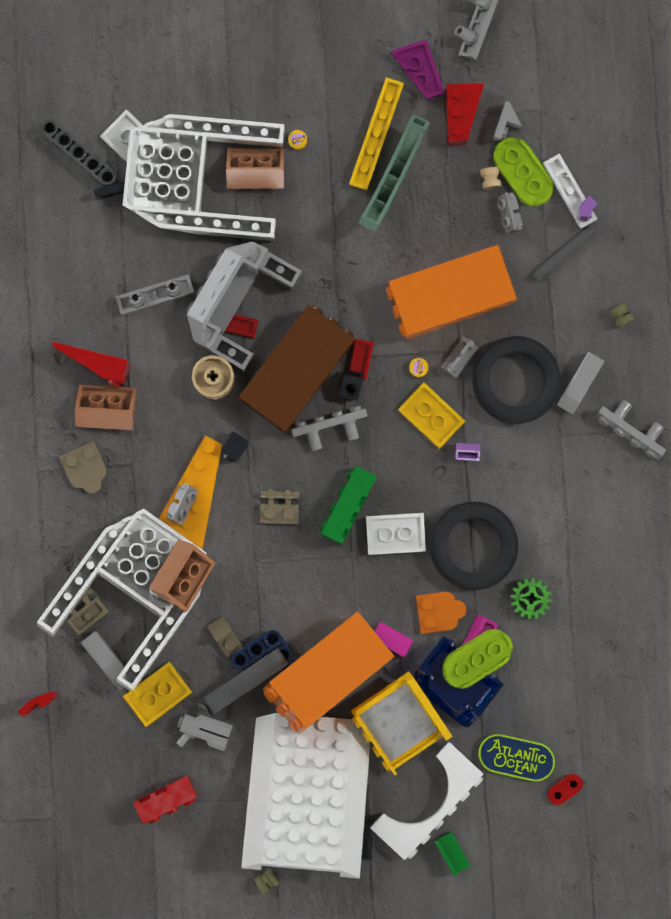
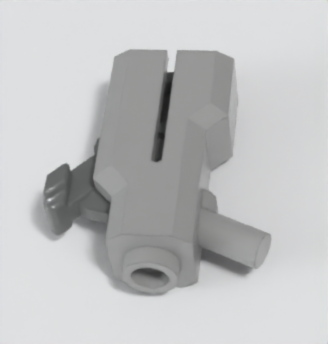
M201 703L198 704L200 711L195 717L187 714L184 717H180L177 727L180 728V732L184 733L176 742L180 747H183L190 738L198 737L206 740L210 747L225 751L233 725L214 719L210 715L207 706Z

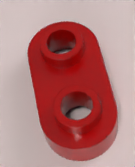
M576 774L565 776L548 790L547 796L549 801L554 805L563 804L582 789L583 781ZM572 780L577 782L575 787L570 786ZM556 792L561 793V797L559 799H555L554 794Z

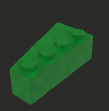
M358 466L355 469H350L346 477L349 480L346 487L342 485L337 495L340 497L337 504L333 503L328 512L331 514L329 520H324L320 528L322 536L340 545L343 544L377 476Z

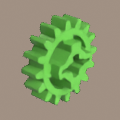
M532 578L531 582L524 579V584L517 583L518 589L512 588L515 595H510V598L514 599L511 606L516 605L517 608L514 612L520 611V617L526 614L529 620L531 615L538 619V613L544 616L545 612L543 610L550 609L547 602H552L551 599H548V596L552 593L546 592L548 585L541 586L542 580L535 583V578ZM528 586V591L525 594H519L524 587ZM536 587L541 590L543 596L538 595ZM530 593H532L533 597L540 600L532 601V604H529V600L522 597L530 596ZM519 601H523L526 605V610L520 606ZM543 603L538 610L533 612L535 605Z

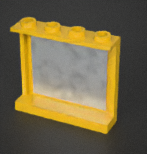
M409 671L351 710L355 716L352 718L357 728H363L364 732L362 735L368 743L372 741L374 744L372 750L377 757L382 756L384 761L381 763L387 772L391 770L395 776L397 775L396 768L442 737L446 741L453 737Z

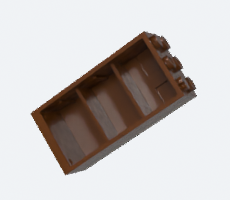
M307 305L239 396L241 402L284 434L288 433L355 342L354 334L346 328L343 330L339 328L336 320L330 316L328 318L323 316V311L315 305L312 307Z

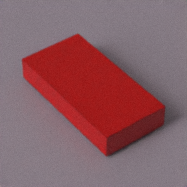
M234 314L225 332L254 339L259 320Z
M355 339L349 370L364 373L363 380H366L374 342Z

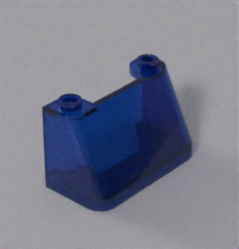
M443 636L412 676L429 700L460 725L470 727L485 711L504 684L495 675H486L468 688H456L447 683L443 677L442 666L445 658L456 650V646L453 640Z

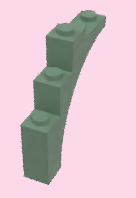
M414 114L410 118L392 159L359 220V224L365 228L376 231L389 212L392 202L430 124L429 121Z

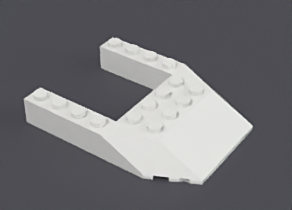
M169 114L156 121L130 129L123 206L163 229L199 235L274 241L276 219L201 212L207 141L283 148L284 124Z
M145 509L105 528L37 621V626L53 637L98 575L103 577L160 617L116 679V682L133 692L200 596L201 589L188 611L184 612L163 600L149 589L178 539L193 543ZM196 546V547H197L198 549H200L204 554H207V553H206L205 551H203L201 548H199L198 546Z

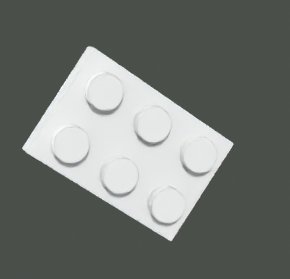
M424 513L366 516L368 555L426 552Z

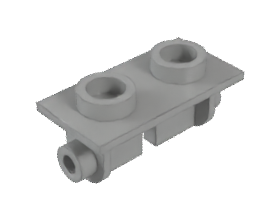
M506 192L497 197V205L502 215V226L505 228L506 234L514 230H522L521 226H523L520 213H513V210L519 209L514 193Z
M463 336L441 368L457 378L479 347L472 340L466 339Z
M185 483L179 486L174 497L179 500V503L177 504L172 501L166 518L182 525L188 516L192 503L196 500L198 490Z

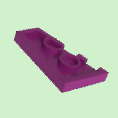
M427 39L390 51L426 100L445 94Z

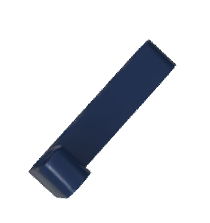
M270 630L237 651L232 656V664L238 669L245 668L277 648L279 650L285 649L289 653V657L286 660L288 665L282 668L283 671L297 659L278 631ZM275 633L278 636L276 644L268 642L269 634ZM254 644L261 645V654L255 655L252 653L251 648ZM239 654L244 655L246 658V662L242 666L237 665L235 662V658Z

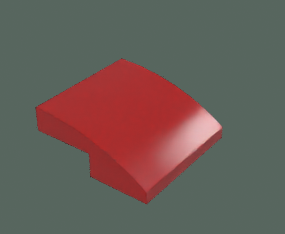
M53 691L40 695L26 703L17 712L22 717L28 716L37 705L41 708L47 707L60 693Z

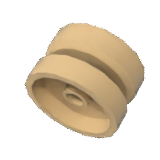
M210 355L203 357L196 363L192 371V381L200 395L207 399L216 400L224 398L231 392L235 382V375L232 366L226 359ZM212 375L217 376V378H215L216 381L212 382L210 379Z

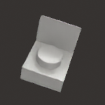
M508 101L505 102L493 141L500 142L501 137H506L509 129L505 127L506 125L521 129V123Z

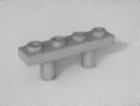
M469 0L477 5L469 28L467 29L460 25L455 29V35L464 40L458 54L460 57L477 59L498 0Z
M187 274L116 296L121 315H125L194 294L190 276Z
M623 400L614 413L604 406L598 411L595 417L598 418L602 425L610 426L618 436L630 440L631 445L646 451L645 454L648 457L659 460L665 453L666 449L655 442L664 429L660 424L654 422L647 434L644 435L624 421V418L632 408V405L627 401Z
M359 405L349 408L350 412L343 413L342 411L331 413L332 417L324 419V416L313 418L311 423L306 424L305 421L295 423V427L291 428L294 437L302 434L307 435L311 451L322 448L318 433L320 429L342 424L345 427L348 441L358 439L359 435L355 421L368 415L365 407L361 408Z

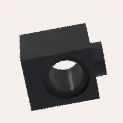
M345 369L340 397L348 401L358 400L364 373ZM354 384L356 388L349 389L347 385Z
M233 431L221 449V452L224 453L222 457L230 462L233 460L238 462L250 442Z

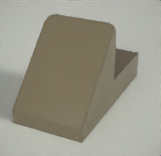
M224 616L207 625L227 658L244 648Z

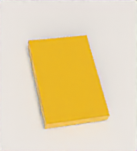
M424 382L398 409L438 449L465 423V420Z
M168 662L137 685L133 692L129 691L123 697L144 726L147 727L190 695L192 691L173 665Z

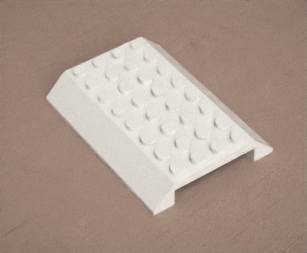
M278 713L257 717L241 868L261 870V866L340 872V877L360 879L370 742L368 743L362 735L364 732L363 728H357L352 719L320 717L299 735L289 727L288 720L285 717H281Z

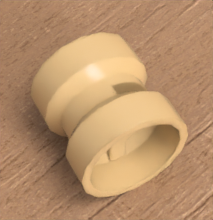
M498 167L480 170V175L485 180L482 183L483 190L501 187V180L497 179L499 174Z

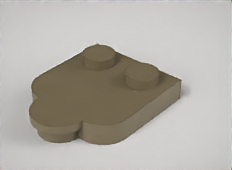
M95 441L59 456L73 487L77 489L83 488L88 493H96L100 490L101 480L107 475V468Z

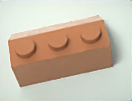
M227 148V189L284 188V148Z
M79 385L75 405V427L133 430L137 388Z
M178 539L149 589L163 600L187 612L214 567L215 562L194 544Z

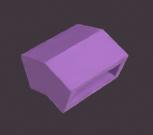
M590 195L580 204L577 220L589 221L592 211L598 205Z
M456 443L455 460L479 461L480 444ZM458 452H473V453H477V454L458 453Z

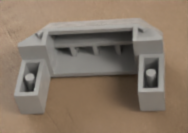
M254 242L226 248L223 253L219 254L216 259V266L209 271L204 286L201 285L196 294L195 302H191L186 311L188 312L187 317L195 344L215 356L226 359L229 364L243 372L248 368L254 353L222 335L257 275L261 272L291 290L294 289L302 275L300 269Z

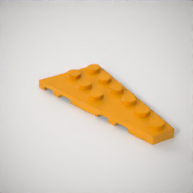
M206 435L159 517V520L201 549H203L222 449L221 443ZM185 483L197 489L198 493L196 500L189 509L187 518L180 525L166 517L172 501L177 504L179 503V500L174 497L179 486Z

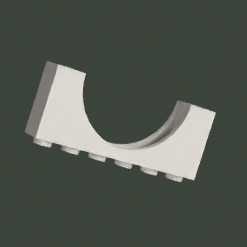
M449 741L436 754V757L445 768L448 779L446 798L438 811L431 817L414 823L396 821L382 813L370 826L404 860L407 857L411 859L417 853L416 847L420 843L424 845L431 837L429 833L433 829L438 830L444 823L442 819L447 814L450 816L457 809L455 805L459 800L463 802L470 795L468 792L472 786L476 788L483 780L481 777L483 773Z

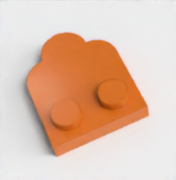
M450 592L416 596L421 634L452 630L457 626L458 619H461L466 614L465 604L460 600H455V597Z

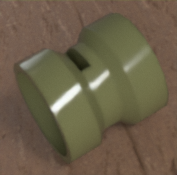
M626 302L609 311L611 316L616 319L618 328L635 320L633 314L629 313V307Z
M271 868L265 870L263 875L253 878L263 895L269 891V888L280 884Z

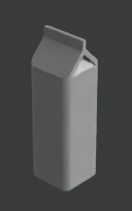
M587 352L557 406L574 414L605 361Z
M94 631L81 644L111 682L121 691L124 686L116 682V679L125 665L99 632Z

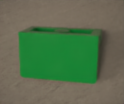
M452 831L435 840L454 877L458 875L457 873L470 867Z

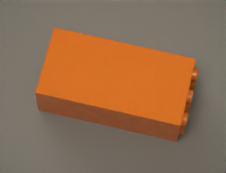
M499 245L388 282V287H386L388 300H393L394 303L392 305L395 319L399 318L400 321L398 326L401 337L405 336L406 340L513 305L517 300Z
M357 611L271 680L263 688V694L269 702H273L276 705L278 714L288 720L289 727L300 735L395 656Z

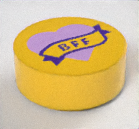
M301 130L292 131L288 137L290 147L295 150L303 149L307 144L306 134Z
M415 358L409 365V371L414 377H423L428 372V363L422 358Z

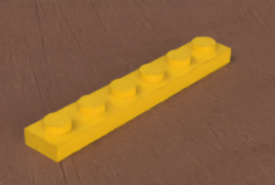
M386 77L349 183L350 186L365 191L368 190L404 83Z

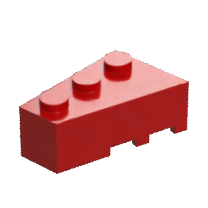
M484 83L446 84L448 145L467 144Z
M186 775L136 800L133 804L142 823L150 822L152 824L160 820V816L167 812L170 815L178 811V806L184 804L186 807L196 802L195 798L198 794L189 776Z

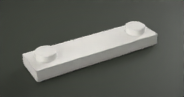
M560 153L543 162V166L552 178L554 185L579 228L582 229L596 221L597 217L593 211L589 221L577 220L578 208L586 198Z

